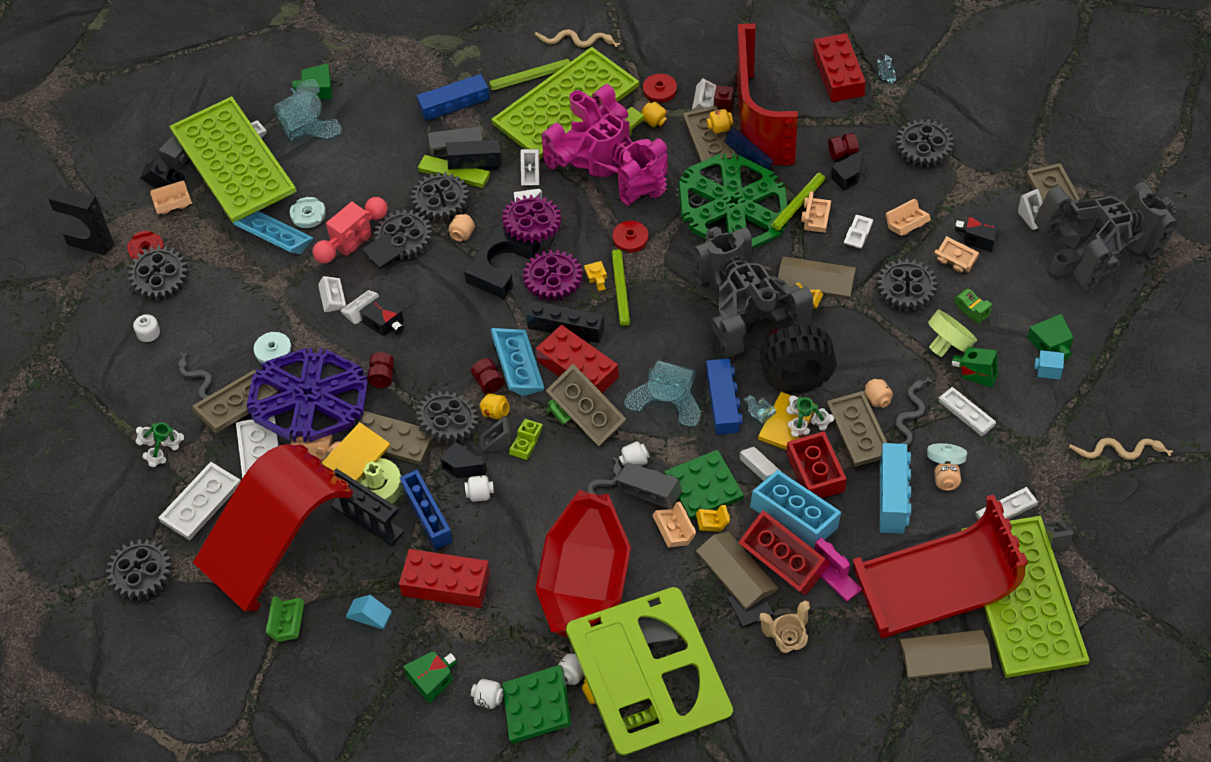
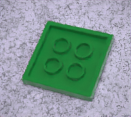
M718 450L664 471V475L674 476L679 479L682 493L678 497V501L681 502L686 510L690 521L697 518L696 512L699 509L718 510L721 505L728 506L744 499V494Z
M561 665L503 682L510 742L517 743L571 726L565 674Z

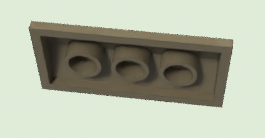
M783 256L778 279L784 280L789 287L796 285V283H801L803 288L807 286L810 290H821L824 295L850 298L856 267Z
M572 364L546 390L598 446L609 439L627 420L575 364Z
M729 531L713 535L696 550L698 556L745 610L778 591V587Z
M983 630L900 639L908 679L992 669L989 643Z

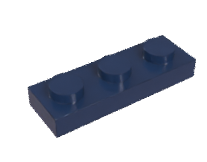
M735 127L729 131L724 142L738 155L769 170L773 163L770 157Z

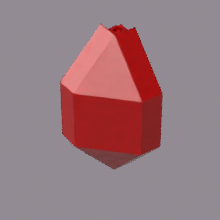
M579 489L546 534L535 590L551 632L568 638L566 627L570 621L621 603L631 546L609 494L597 495ZM600 618L588 621L590 626H594L600 621Z

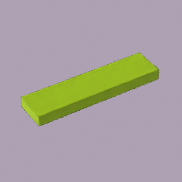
M424 155L418 166L419 172L432 173L434 176H437V172L440 173V176H443L446 172L447 176L451 174L454 175V178L459 176L460 181L464 180L465 184L484 188L490 177V171L478 168L448 170L447 160Z

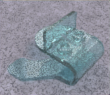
M308 79L300 83L296 91L294 88H291L294 95L280 101L273 108L289 140H295L304 135L330 140L342 132L337 119L328 121L317 119L321 113L322 105L319 97L316 95L320 92V88L314 79Z
M658 360L654 369H649L648 383L629 391L624 402L625 408L634 412H641L650 402H669L679 412V424L695 427L701 417V409L691 394L696 370Z

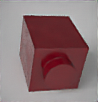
M716 85L714 106H717L718 110L732 111L734 87Z

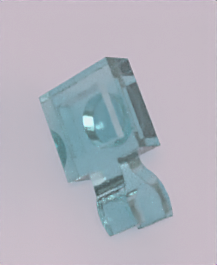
M884 54V60L880 58L877 60L879 75L883 80L892 84L896 81L895 68L891 65L892 58L888 54Z
M750 394L744 399L748 403L749 414L761 424L776 413L775 408L764 398L757 401Z

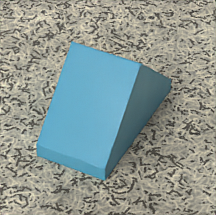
M367 595L353 600L346 618L384 630L392 611L371 595Z

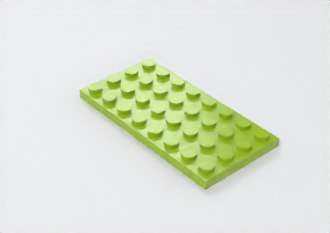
M591 47L493 117L491 121L495 127L522 148L539 149V157L541 159L543 158L541 134L554 123H558L567 133L572 129L571 122L583 121L573 114L570 109L569 96L571 92L579 90L592 98L594 92L603 85L608 84L614 89L616 102H618L639 87V81Z
M232 96L169 126L171 132L232 223L297 192L294 184Z
M1041 516L1011 520L1012 530L1010 531L1013 536H1017L1020 544L1019 550L1026 555L1028 565L1025 568V577L1012 593L997 602L984 606L1005 678L1088 664L1089 657Z

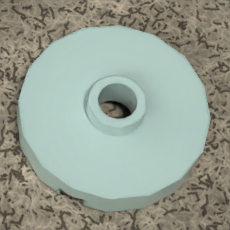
M305 197L297 200V203L291 206L289 212L292 222L301 228L315 227L322 223L326 216L324 203L314 197Z
M270 332L262 335L254 344L255 357L263 364L267 360L291 353L289 338L280 332Z
M938 443L928 446L927 456L932 461L940 464H945V461H951L950 464L958 465L966 462L967 451L956 445Z

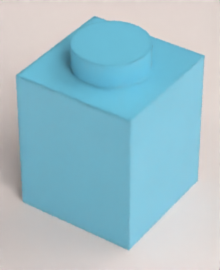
M1040 350L1039 358H1035L1034 369H1037V377L1060 380L1063 372L1064 353Z

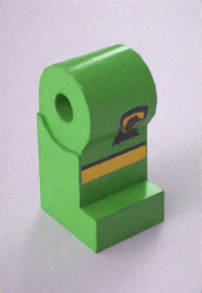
M965 289L954 298L957 307L978 325L990 316L992 303L987 300H981L972 290Z

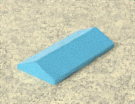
M260 211L233 223L291 253L301 254L313 241V237Z
M491 328L490 331L509 390L521 396L544 391L543 381L526 330Z

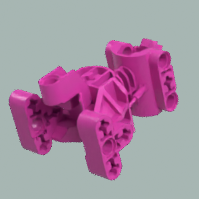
M608 84L603 85L594 92L592 98L579 90L571 92L569 96L570 109L573 114L583 121L571 122L572 129L565 133L560 124L554 123L541 134L544 162L550 169L554 170L559 165L566 167L568 164H572L577 168L589 169V174L592 176L607 177L618 173L619 196L622 202L628 206L642 195L648 194L650 198L654 197L656 199L667 190V183L665 182L667 180L665 176L668 175L666 144L659 138L653 142L649 139L631 141L629 122L625 120L629 116L628 112L621 104L616 102L615 91Z

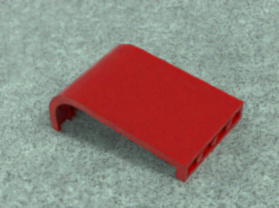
M755 23L738 24L737 88L740 132L773 160L772 165H795L798 112L769 111L753 102L749 95L748 78H754L756 27Z
M285 444L277 446L264 453L252 464L192 562L244 611H257L261 604L257 601V598L309 514L329 499L350 498L354 492L348 487L349 484L346 481L334 475L335 472L321 464L322 461L318 457L311 455L308 452V448L304 445Z
M994 494L986 497V509L982 517L976 523L960 532L862 562L861 557L853 559V570L862 588L863 595L881 639L990 605L1012 593L1022 583L1028 561L1026 555L1020 552L1018 538L1016 535H1012L1010 531L1012 530L1011 523L1008 518L1005 519L1002 503L1000 501L997 502Z

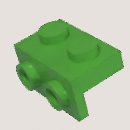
M277 596L272 597L266 633L277 642L298 638L305 601L301 598L282 601Z

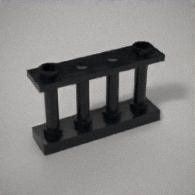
M336 468L334 475L349 484L348 487L354 492L350 498H336L331 507L392 547L404 533L403 529L391 522L399 513L398 508Z

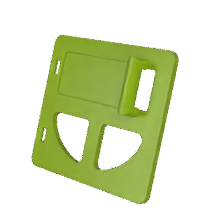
M671 587L578 618L567 624L566 633L615 751L619 755L625 756L725 720L732 715L733 707L680 589ZM658 598L660 604L650 607L648 601ZM648 617L665 623L681 636L687 644V649L660 659H654L638 624V619ZM600 618L601 624L593 627L590 626L588 621ZM688 665H694L699 675L698 696L692 710L685 716H680L676 712L662 679V674ZM649 699L652 703L649 709L622 718L619 712L620 708ZM659 720V724L639 730L637 732L628 733L627 731L635 727L647 724L649 722Z

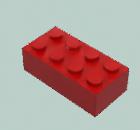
M847 33L814 39L813 56L830 101L836 102L863 97L865 95L866 81Z
M563 325L559 326L536 347L537 362L558 377L572 364H575L601 393L619 378L617 363Z
M762 510L738 542L805 595L808 594L831 564L829 560L764 510Z
M409 549L399 582L401 594L405 597L481 608L490 577L489 562Z

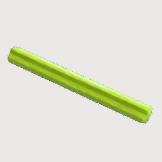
M564 59L489 81L491 90L494 91L553 74L570 63L569 59Z
M817 173L773 221L772 227L775 230H780L805 203V198H809L810 191L815 192L824 182L825 176Z
M618 249L612 251L619 320L621 326H628L630 324L622 251Z

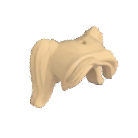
M809 601L801 602L798 605L797 614L783 615L774 621L767 613L759 615L762 632L767 637L774 638L776 646L781 652L788 653L793 649L800 650L806 645L808 635L806 634L805 625L808 622Z

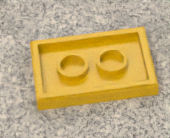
M783 392L780 393L758 436V440L787 450V442L803 437V435L793 437L791 435L792 431L788 427L789 421L798 418L797 414H788L786 411L790 404L789 398L791 395ZM814 411L810 416L803 417L807 421V427L815 413Z
M359 422L322 464L333 471L337 468L358 482L365 475L363 469L366 467V463L371 461L376 463L390 448V443Z

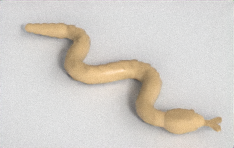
M569 29L562 30L553 39H548L535 32V35L542 42L551 45L560 42L565 36H570L574 44L580 48L590 47L599 38L604 39L609 45L612 44L615 47L620 45V43H615L611 35L596 33L587 41H580L578 35Z
M1112 438L1101 439L1096 444L1093 452H1086L1079 447L1069 445L1070 449L1087 459L1098 457L1107 445L1112 446L1118 455L1126 460L1138 458L1145 445H1151L1158 452H1167L1168 456H1171L1170 453H1173L1172 450H1166L1160 441L1152 439H1142L1139 441L1133 452L1125 451L1121 444Z

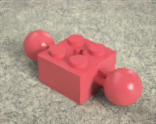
M372 197L366 202L364 210L354 202H350L326 222L330 241L321 240L314 245L312 252L315 260L325 264L335 258L336 250L346 257L351 252H354L357 247L372 236L369 221L371 219L380 220L387 214V203L380 197Z

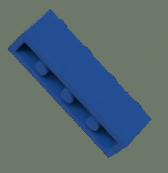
M481 74L417 95L418 107L425 121L490 99L488 86Z
M729 358L706 361V372L716 435L739 433V425L743 423L742 414L738 413L737 410L740 409L739 397H735L737 382H733L732 377H735L734 366H730Z
M415 470L399 477L402 491L434 550L452 543L451 530L419 471Z

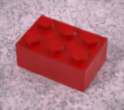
M825 431L787 442L786 455L800 485L821 499L845 492L846 476Z

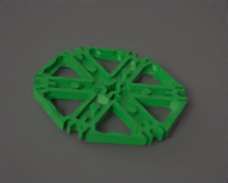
M724 153L721 159V154H718L687 168L684 172V177L681 176L678 183L681 219L684 217V223L687 221L692 222L689 224L688 229L706 239V232L709 230L706 228V225L725 217L727 233H731L746 227L745 219L768 230V232L752 238L753 250L780 237L783 234L784 228L787 227L789 220L784 224V228L780 230H775L772 227L773 221L787 207L785 186L782 188L783 182L775 183L778 176L774 175V172L740 155H737L736 158V155L733 154L731 159H728L726 153ZM712 165H718L721 171L722 186L702 176L700 171ZM745 166L761 174L762 179L742 188L740 167ZM688 190L711 202L698 208L690 207ZM772 195H777L779 197L780 212L775 213L756 202Z

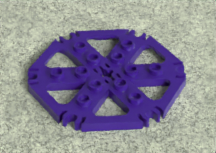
M307 348L267 360L265 361L266 363L262 364L263 371L256 369V374L253 373L247 400L248 413H251L252 420L256 424L289 441L291 435L293 442H296V438L299 436L303 437V442H306L309 436V442L332 435L352 428L351 425H355L354 418L361 419V415L363 416L368 389L367 375H363L361 366L325 349L323 354L322 348L319 349L318 353H313L312 348H309L307 353ZM296 362H302L301 379L280 368ZM330 363L345 370V372L321 379L325 364ZM265 384L282 392L257 400L259 389ZM352 389L359 392L356 405H351L334 396ZM295 409L292 425L289 429H284L269 421V418ZM315 410L338 421L336 425L319 431L312 429Z

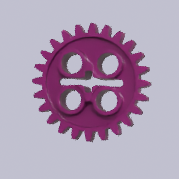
M523 195L522 200L517 197L516 202L510 201V205H506V210H503L502 223L503 228H506V233H510L511 238L517 236V241L522 238L524 243L527 240H530L531 243L537 240L540 243L541 238L547 241L548 236L553 237L554 233H558V228L561 225L560 210H557V205H553L552 200L547 202L546 197L541 200L540 195L536 198H533L532 195L526 198Z
M550 249L549 254L542 251V256L535 254L536 259L530 258V263H526V268L523 269L525 287H528V292H533V297L539 294V300L546 297L547 301L553 298L556 302L557 297H560L562 300H564V295L571 297L570 292L576 293V288H580V282L583 281L581 263H578L577 258L573 259V254L567 256L566 251L562 254L559 253V249H557L556 253H553Z

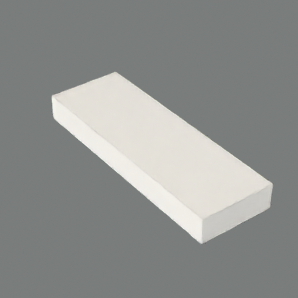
M953 387L939 397L938 402L981 436L985 435L996 424L995 420Z
M1027 487L999 500L1004 509L1003 515L1005 519H1011L1038 504V501ZM986 507L976 512L975 516L978 520L984 514Z

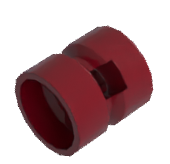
M854 133L845 134L842 138L837 136L828 139V149L833 161L844 159L845 155L849 157L859 152L858 141Z
M383 352L374 353L370 356L367 382L371 386L386 388L392 384L393 356Z
M481 359L471 368V374L478 382L484 394H493L503 387L505 383L504 378L497 371V367L491 359Z

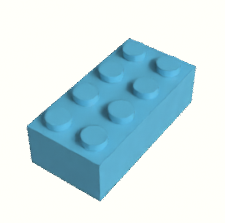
M883 443L880 460V533L904 534L905 526H909V516H911V504L909 503V498H911V486H909V481L911 480V469H909L911 452H907V444Z
M776 470L752 492L750 503L752 509L758 513L764 510L813 549L817 540L821 537L825 540L838 529L841 511L779 470Z

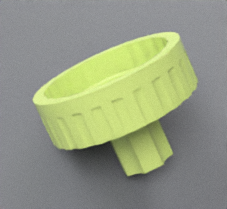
M937 310L928 321L933 330L939 334L929 348L940 357H943L952 345L965 352L967 348H972L977 341L976 337L967 328L941 310Z
M382 458L376 463L373 461L366 463V467L363 469L365 475L358 482L367 488L378 489L371 491L393 504L402 492L399 469L391 461Z

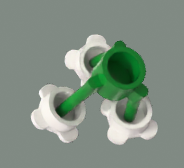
M796 396L789 398L790 404L786 409L787 413L798 415V418L788 422V427L791 429L793 437L810 433V429L807 428V421L803 417L810 416L813 411L815 413L811 418V423L819 426V429L822 431L826 430L827 425L834 421L832 414H828L824 408L818 410V405L813 404L811 399Z
M163 422L153 423L151 428L138 427L136 429L137 439L135 441L138 445L147 444L148 446H153L155 443L153 439L156 440L155 448H151L148 450V453L145 452L143 454V459H146L151 467H156V465L166 462V458L163 457V451L159 449L160 444L171 447L172 450L179 449L180 442L184 440L182 433H178Z

